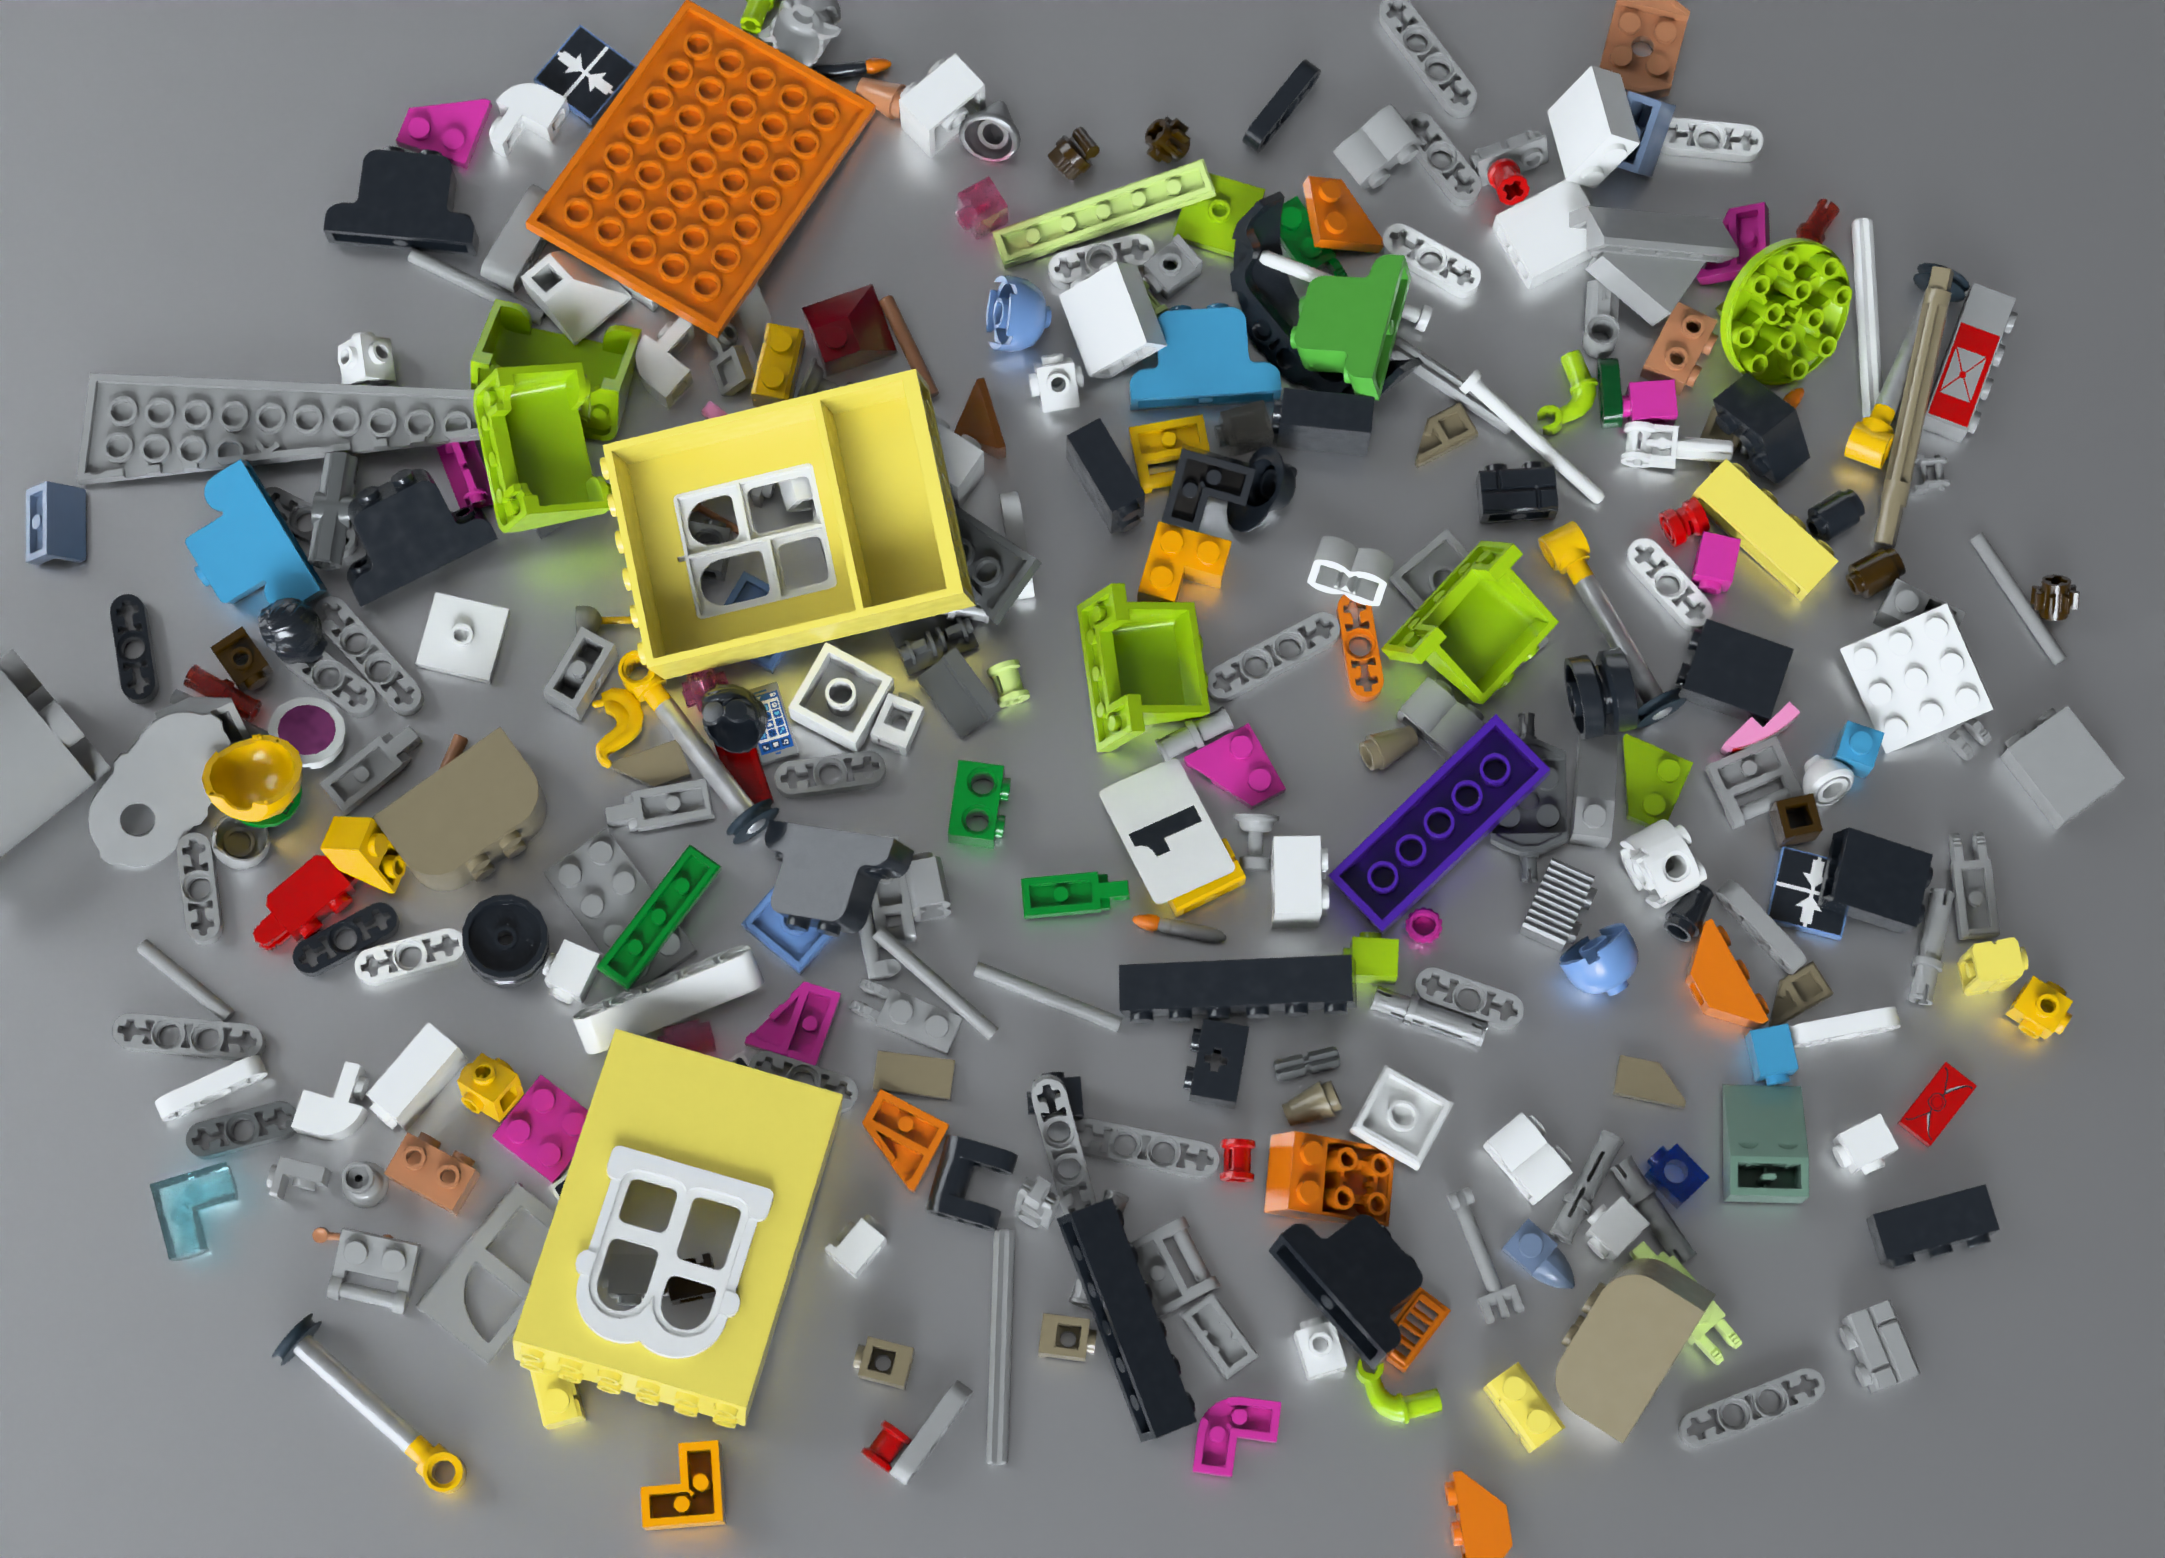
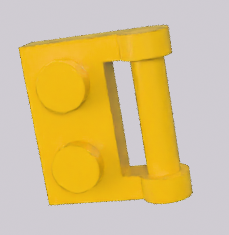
M1203 414L1133 426L1128 429L1137 480L1145 494L1152 493V489L1171 486L1175 470L1149 474L1148 465L1178 460L1183 444L1210 452Z

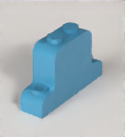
M1225 303L1210 304L1204 309H1191L1187 305H1178L1171 307L1169 311L1163 312L1157 320L1167 346L1156 352L1157 367L1137 370L1130 380V411L1272 403L1274 400H1280L1282 392L1281 375L1277 367L1269 362H1252L1249 359L1247 325L1244 313L1240 309L1229 307Z

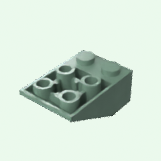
M1723 1084V1201L1802 1204L1809 1198V1154L1801 1086Z

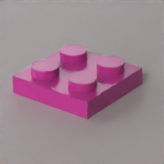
M540 1075L492 1137L553 1184L562 1177L571 1164L588 1110L544 1076Z

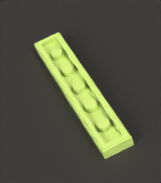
M1200 159L992 231L1004 268L1007 269L1216 196L1204 159Z

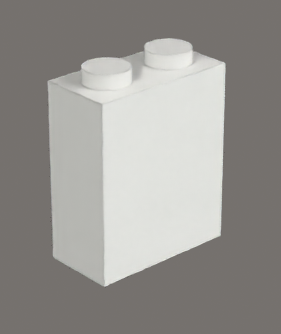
M1591 65L1547 111L1565 179L1595 189L1640 144L1621 74Z
M1564 180L1495 216L1492 229L1528 290L1593 258L1589 254L1590 251H1586L1587 229L1569 228V213L1585 206H1592L1593 204L1592 196L1586 186Z
M1111 260L1102 264L1099 267V272L1091 277L1075 280L1070 284L1071 288L1059 295L1088 376L1110 379L1167 346L1137 265L1120 262V260Z
M428 1022L366 1093L373 1102L369 1109L392 1130L398 1124L407 1131L468 1059L455 1043Z

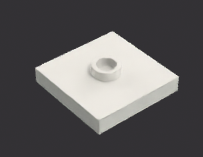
M435 592L416 659V666L491 684L509 621L510 610Z
M1385 1065L1349 1133L1418 1171L1454 1102L1392 1067Z

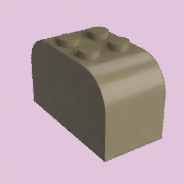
M499 727L372 818L421 884L436 891H453L464 887L474 879L476 882L484 880L494 872V865L505 857L512 859L523 852L527 847L525 843L540 831L545 822L547 802L533 770L502 728Z
M1641 1258L1623 1265L1607 1285L1600 1282L1596 1289L1593 1290L1581 1309L1582 1312L1587 1314L1586 1318L1580 1315L1561 1342L1567 1349L1557 1365L1555 1384L1563 1403L1572 1412L1623 1444L1716 1294L1660 1260Z

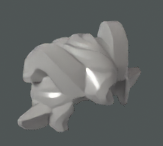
M836 0L781 1L778 14L772 20L771 25L760 31L759 38L763 42H773V48L812 69L813 64L817 63V59L821 57L831 38L837 37L842 30L841 27L835 26L841 21L839 3Z

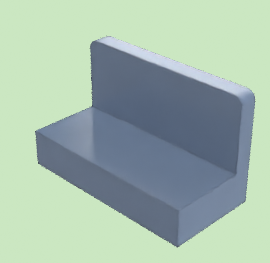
M45 481L27 489L26 563L41 565L55 558L78 563L85 561V489Z

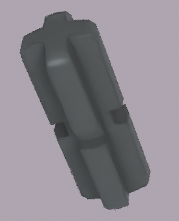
M1332 1046L1308 1052L1307 1056L1304 1057L1302 1054L1277 1059L1274 1061L1273 1067L1277 1080L1285 1081L1306 1076L1309 1071L1315 1074L1336 1069L1340 1066L1341 1061L1337 1048Z

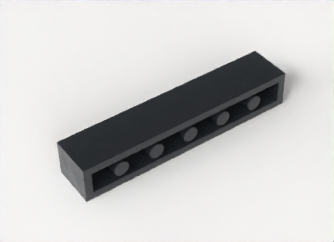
M1352 955L1119 965L1120 1012L1125 1018H1130L1132 1023H1150L1154 1021V1016H1169L1170 1021L1183 1022L1192 1020V1015L1207 1014V1018L1211 1020L1230 1019L1231 1013H1246L1248 1018H1266L1270 1016L1272 1011H1285L1286 1016L1301 1017L1307 1016L1309 1014L1308 1010L1324 1009V1014L1343 1015L1348 1013L1347 1008H1357L1356 961Z
M1111 1197L1057 1218L1141 1442L1156 1439L1197 1422L1194 1415L1195 1403L1192 1396L1185 1391L1180 1378L1181 1367L1179 1361L1170 1352L1166 1341L1167 1331L1165 1324L1156 1315L1151 1302L1153 1299L1152 1290L1140 1273L1137 1265L1138 1254L1134 1245L1127 1239L1123 1228L1124 1217L1120 1208L1114 1204Z

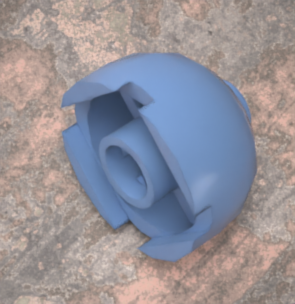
M1001 275L994 281L1001 283L998 290H991L988 297L986 331L992 332L994 330L995 342H989V344L995 351H1021L1033 346L1042 336L1044 328H1049L1052 317L1051 308L1046 306V300L1041 290L1029 280L1016 276Z
M1616 923L1600 929L1599 931L1602 936L1592 940L1586 936L1561 955L1559 959L1561 963L1559 964L1567 978L1576 988L1584 993L1600 994L1607 992L1609 996H1612L1628 987L1627 979L1634 973L1638 963V949L1624 923Z

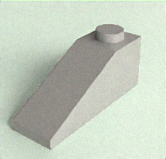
M1603 734V736L1581 740L1579 736L1568 844L1607 848L1612 839L1618 736Z

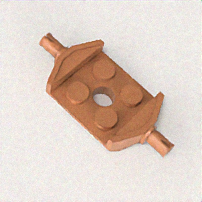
M1617 0L1599 68L1621 74L1624 88L1627 89L1626 95L1628 91H1632L1655 99L1668 96L1690 11L1676 0ZM1637 42H1645L1651 47L1652 53L1646 57L1638 56L1633 52L1632 45Z

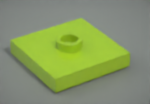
M1209 173L1216 196L1181 208L1173 238L1179 234L1188 245L1234 258L1236 239L1232 240L1236 224L1256 202L1264 198L1265 189Z

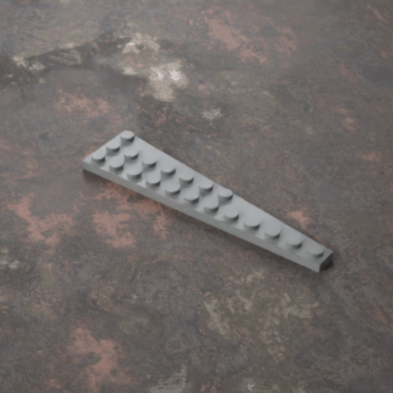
M90 373L76 481L80 485L221 470L240 459L249 461L251 466L325 458V453H332L334 451L352 455L480 440L473 407L475 390Z

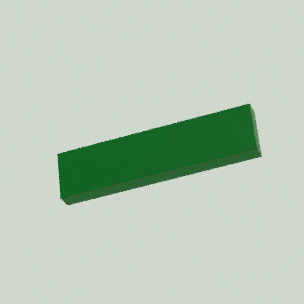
M689 845L596 966L597 970L629 992L721 871V866L692 845Z

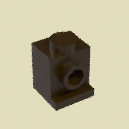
M243 626L210 647L241 693L248 689L249 691H254L268 681V676L274 672ZM248 655L246 664H236L237 661Z
M710 1253L702 1254L703 1262L697 1263L696 1258L683 1259L687 1262L715 1269L713 1257ZM672 1276L667 1281L663 1297L670 1296V1301L674 1306L715 1297L716 1290L710 1285L679 1276Z

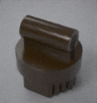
M1078 127L1073 131L1070 139L1063 135L1055 143L1056 147L1047 157L1066 178L1074 180L1081 172L1085 173L1093 166L1090 158L1096 157L1100 152V148L1083 127Z

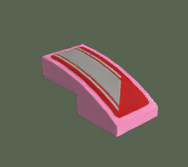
M1789 702L1764 727L1751 717L1724 743L1720 752L1726 757L1779 735L1795 722L1800 711Z

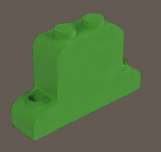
M1388 254L1379 257L1373 263L1367 277L1319 276L1310 282L1306 296H1301L1299 301L1300 317L1298 325L1293 326L1290 335L1291 347L1298 350L1302 364L1307 370L1343 373L1345 383L1352 385L1355 395L1375 397V400H1380L1411 282V274L1405 255Z

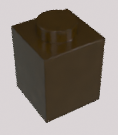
M1813 793L1775 801L1769 810L1778 848L1814 841L1823 830Z

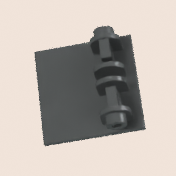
M939 614L887 627L909 676L930 668L954 647L958 649L960 654L979 647L969 618L955 617L954 621L946 620V615Z

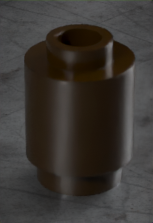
M1881 548L1849 565V574L1846 575V581L1855 595L1860 594L1865 599H1868L1892 586L1896 578L1900 579L1906 573L1901 557L1895 549L1888 548L1884 550Z

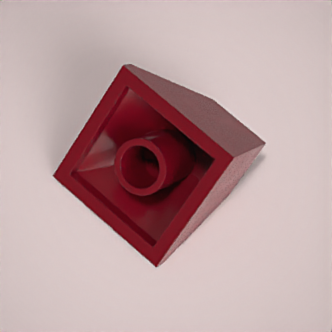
M873 284L802 308L827 377L897 353V348Z

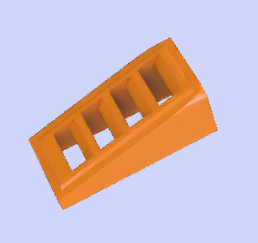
M1419 1287L1394 1319L1398 1327L1402 1325L1419 1338V1341L1415 1345L1401 1334L1400 1344L1410 1351L1409 1354L1405 1356L1397 1349H1394L1386 1361L1404 1374L1451 1310L1423 1288ZM1419 1300L1438 1314L1434 1321L1415 1307ZM1409 1313L1428 1326L1425 1333L1406 1319Z

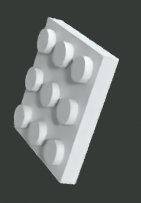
M1945 603L1840 649L1875 730L1884 732L1881 744L1886 754L1994 709V705L1949 603Z

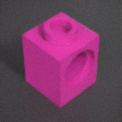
M1675 379L1629 382L1625 395H1622L1623 418H1627L1628 422L1643 421L1652 424L1674 426L1678 417Z
M1706 531L1703 532L1698 543L1691 581L1698 586L1700 591L1708 594L1727 593L1733 581L1741 539Z

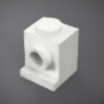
M888 692L870 733L872 743L907 757L925 715L924 707L919 705L920 700L903 692H900L898 696ZM896 719H903L907 722L906 727L901 730L893 727L892 724Z
M867 1214L856 1225L850 1221L836 1238L840 1244L834 1247L829 1243L825 1251L827 1255L857 1279L887 1244L886 1238L882 1235L886 1229Z

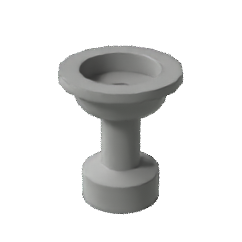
M813 358L797 397L842 386L824 379L823 368L817 364V359Z
M1234 814V819L1238 820L1241 830L1248 832L1247 855L1239 858L1242 870H1269L1270 858L1263 856V833L1271 831L1274 823L1279 821L1280 816Z
M357 1161L348 1164L342 1172V1191L347 1201L360 1208L374 1207L382 1202L389 1188L388 1177L384 1174L383 1168L376 1163L368 1161Z

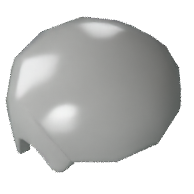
M229 815L222 817L218 821L211 834V845L217 859L229 868L241 870L258 865L266 857L272 841L269 836L268 827L247 826Z

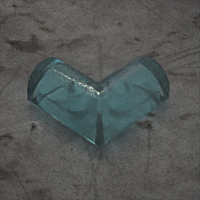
M227 1162L150 1184L169 1260H186L209 1251L200 1211L237 1201L239 1198L236 1182Z

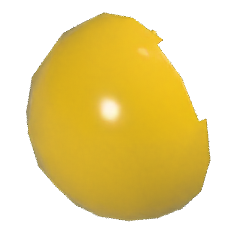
M257 734L252 735L250 739L235 742L219 753L215 751L205 764L202 782L209 800L220 811L232 818L245 822H260L281 814L299 793L303 777V764L299 751L287 740L272 735Z

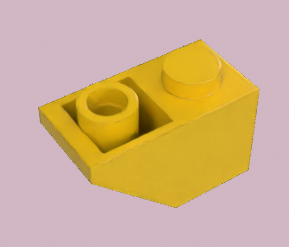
M334 816L320 847L339 871L387 893L396 892L400 880L405 874L407 865L376 821L370 817Z

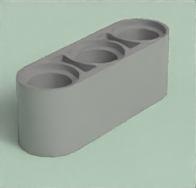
M534 184L528 188L481 266V276L513 293L520 289L523 285L521 276L535 265L549 242L526 229L527 219L548 191Z

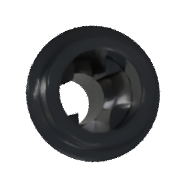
M1700 884L1699 887L1686 893L1666 913L1665 930L1674 938L1684 942H1689L1693 937L1698 936L1711 900L1714 897L1712 890Z

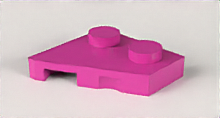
M480 99L409 108L396 139L397 146L416 153H420L421 150H435L446 157L452 165L467 169L491 111L492 103L490 100Z
M1765 202L1728 209L1722 222L1739 249V257L1722 263L1707 262L1705 268H1701L1696 276L1701 286L1735 280L1747 262L1758 252L1770 245L1769 208Z
M1249 723L1184 757L1186 766L1191 769L1194 768L1212 780L1214 785L1223 791L1233 794L1239 802L1251 810L1283 794L1286 790Z
M804 981L791 993L790 998L779 1005L754 1033L751 1032L746 1037L745 1045L761 1051L775 1052L817 1066L841 999V993Z

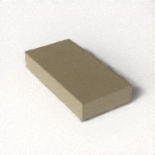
M878 1051L873 1091L879 1092L882 1089L894 1094L950 1100L955 1060Z

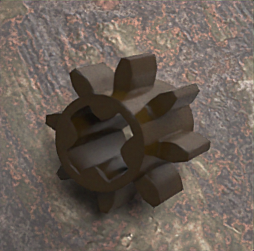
M1168 116L1165 119L1155 120L1145 133V143L1150 146L1146 153L1158 163L1163 160L1166 164H1170L1171 161L1177 162L1181 160L1190 148V138L1185 134L1189 127L1179 119L1171 120Z
M2056 574L2047 575L2042 578L2041 586H2032L2031 604H2034L2035 611L2039 610L2040 617L2046 620L2060 621L2068 618L2070 609L2078 610L2080 592L2076 591V585H2071L2070 578Z

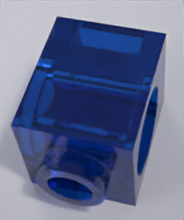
M1677 1143L1669 1151L1662 1146L1646 1161L1651 1168L1644 1176L1652 1184L1654 1183L1658 1191L1676 1209L1710 1178ZM1669 1164L1679 1166L1684 1174L1683 1181L1679 1183L1669 1181L1664 1173L1665 1166Z

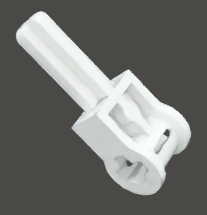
M1643 421L1627 422L1624 425L1627 439L1625 453L1621 455V463L1630 467L1675 469L1676 459L1723 462L1725 459H1728L1731 462L1733 458L1734 445L1731 440L1678 436L1679 426L1652 424ZM1638 440H1641L1640 449H1637Z

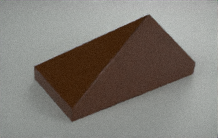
M983 377L976 380L954 433L960 437L963 434L971 436L980 443L982 451L1000 460L1006 458V446L985 378Z

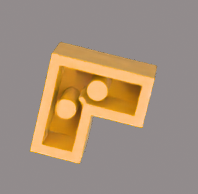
M1158 521L1139 585L1137 602H1177L1183 579L1220 589L1229 560L1232 541Z
M719 1440L678 1443L680 1484L640 1487L643 1528L650 1531L726 1524L722 1444Z

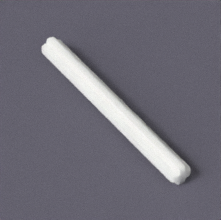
M1870 218L1854 219L1851 228L1862 416L1864 418L1870 417L1883 388L1873 221Z

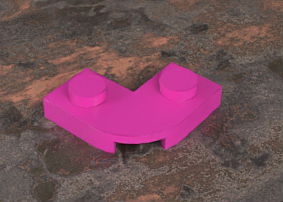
M1229 1397L1210 1407L1202 1417L1198 1427L1192 1472L1232 1478L1237 1438L1276 1443L1282 1402L1246 1397Z

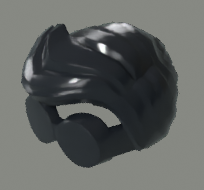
M284 598L276 600L268 607L262 609L258 616V626L263 640L268 648L275 651L277 656L286 664L311 663L317 660L328 646V641L323 636L322 624L318 614L300 599Z
M717 682L714 687L707 689L701 699L704 730L709 739L716 746L730 753L741 754L756 748L768 723L764 704L757 700L751 691L738 685Z

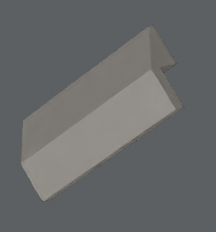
M1585 206L1569 213V228L1587 229L1586 251L1722 263L1739 257L1737 245L1719 218Z

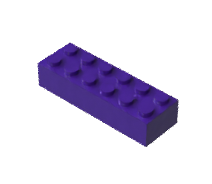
M1495 714L1328 875L1329 880L1384 935L1550 775V768Z

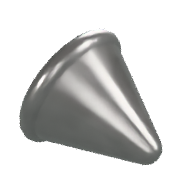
M996 101L981 111L967 116L959 128V137L963 147L970 154L981 160L989 162L1004 161L1011 158L1020 147L1019 131L1013 123L1007 105L1003 101Z

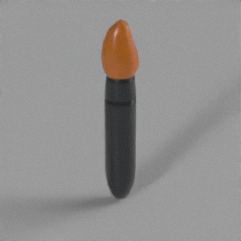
M873 57L866 61L814 66L812 69L828 79H835L866 73L871 75L878 74L890 68L892 63L884 58Z

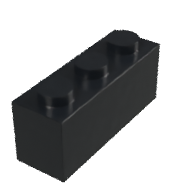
M1986 1184L1875 1213L1866 1219L1879 1264L1891 1262L1893 1268L1916 1262L1914 1256L1929 1252L1930 1258H1935L1952 1253V1245L1966 1242L1968 1248L1991 1242L1989 1235L2000 1230Z

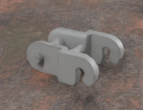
M1917 454L1915 464L1921 467L1923 484L1916 485L1913 489L1910 487L1908 496L1922 495L1928 489L1939 488L1940 491L1945 490V487L1951 485V481L1944 478L1943 464L1948 462L1947 458L1935 455V458L1924 459V454ZM1928 466H1935L1937 480H1928Z

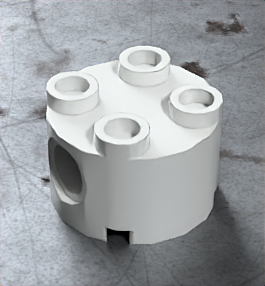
M1662 819L1620 841V845L1624 848L1620 850L1621 859L1632 883L1638 891L1643 888L1647 890L1650 895L1644 899L1655 909L1661 908L1699 887L1700 882L1707 879V873L1698 859H1694L1689 849L1692 841L1687 830L1682 825L1674 828L1671 823Z

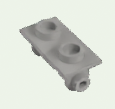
M1527 130L1522 134L1505 139L1507 149L1503 150L1499 142L1481 149H1475V154L1470 155L1469 160L1472 168L1478 170L1481 187L1490 184L1487 178L1488 169L1499 159H1512L1519 166L1520 172L1548 163L1546 135L1541 136L1539 131L1532 132V130Z

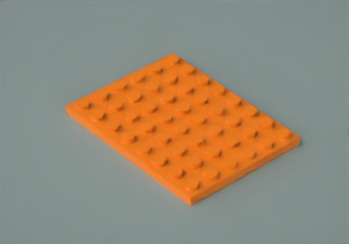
M685 0L526 221V229L714 337L719 338L875 113L876 105L694 2Z

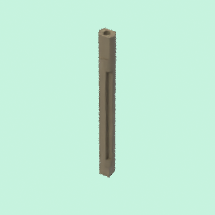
M1932 266L1929 285L1924 294L1880 500L1882 505L1874 543L1883 547L1895 548L1903 509L1906 507L1952 294L1950 289L1954 272L1950 268Z

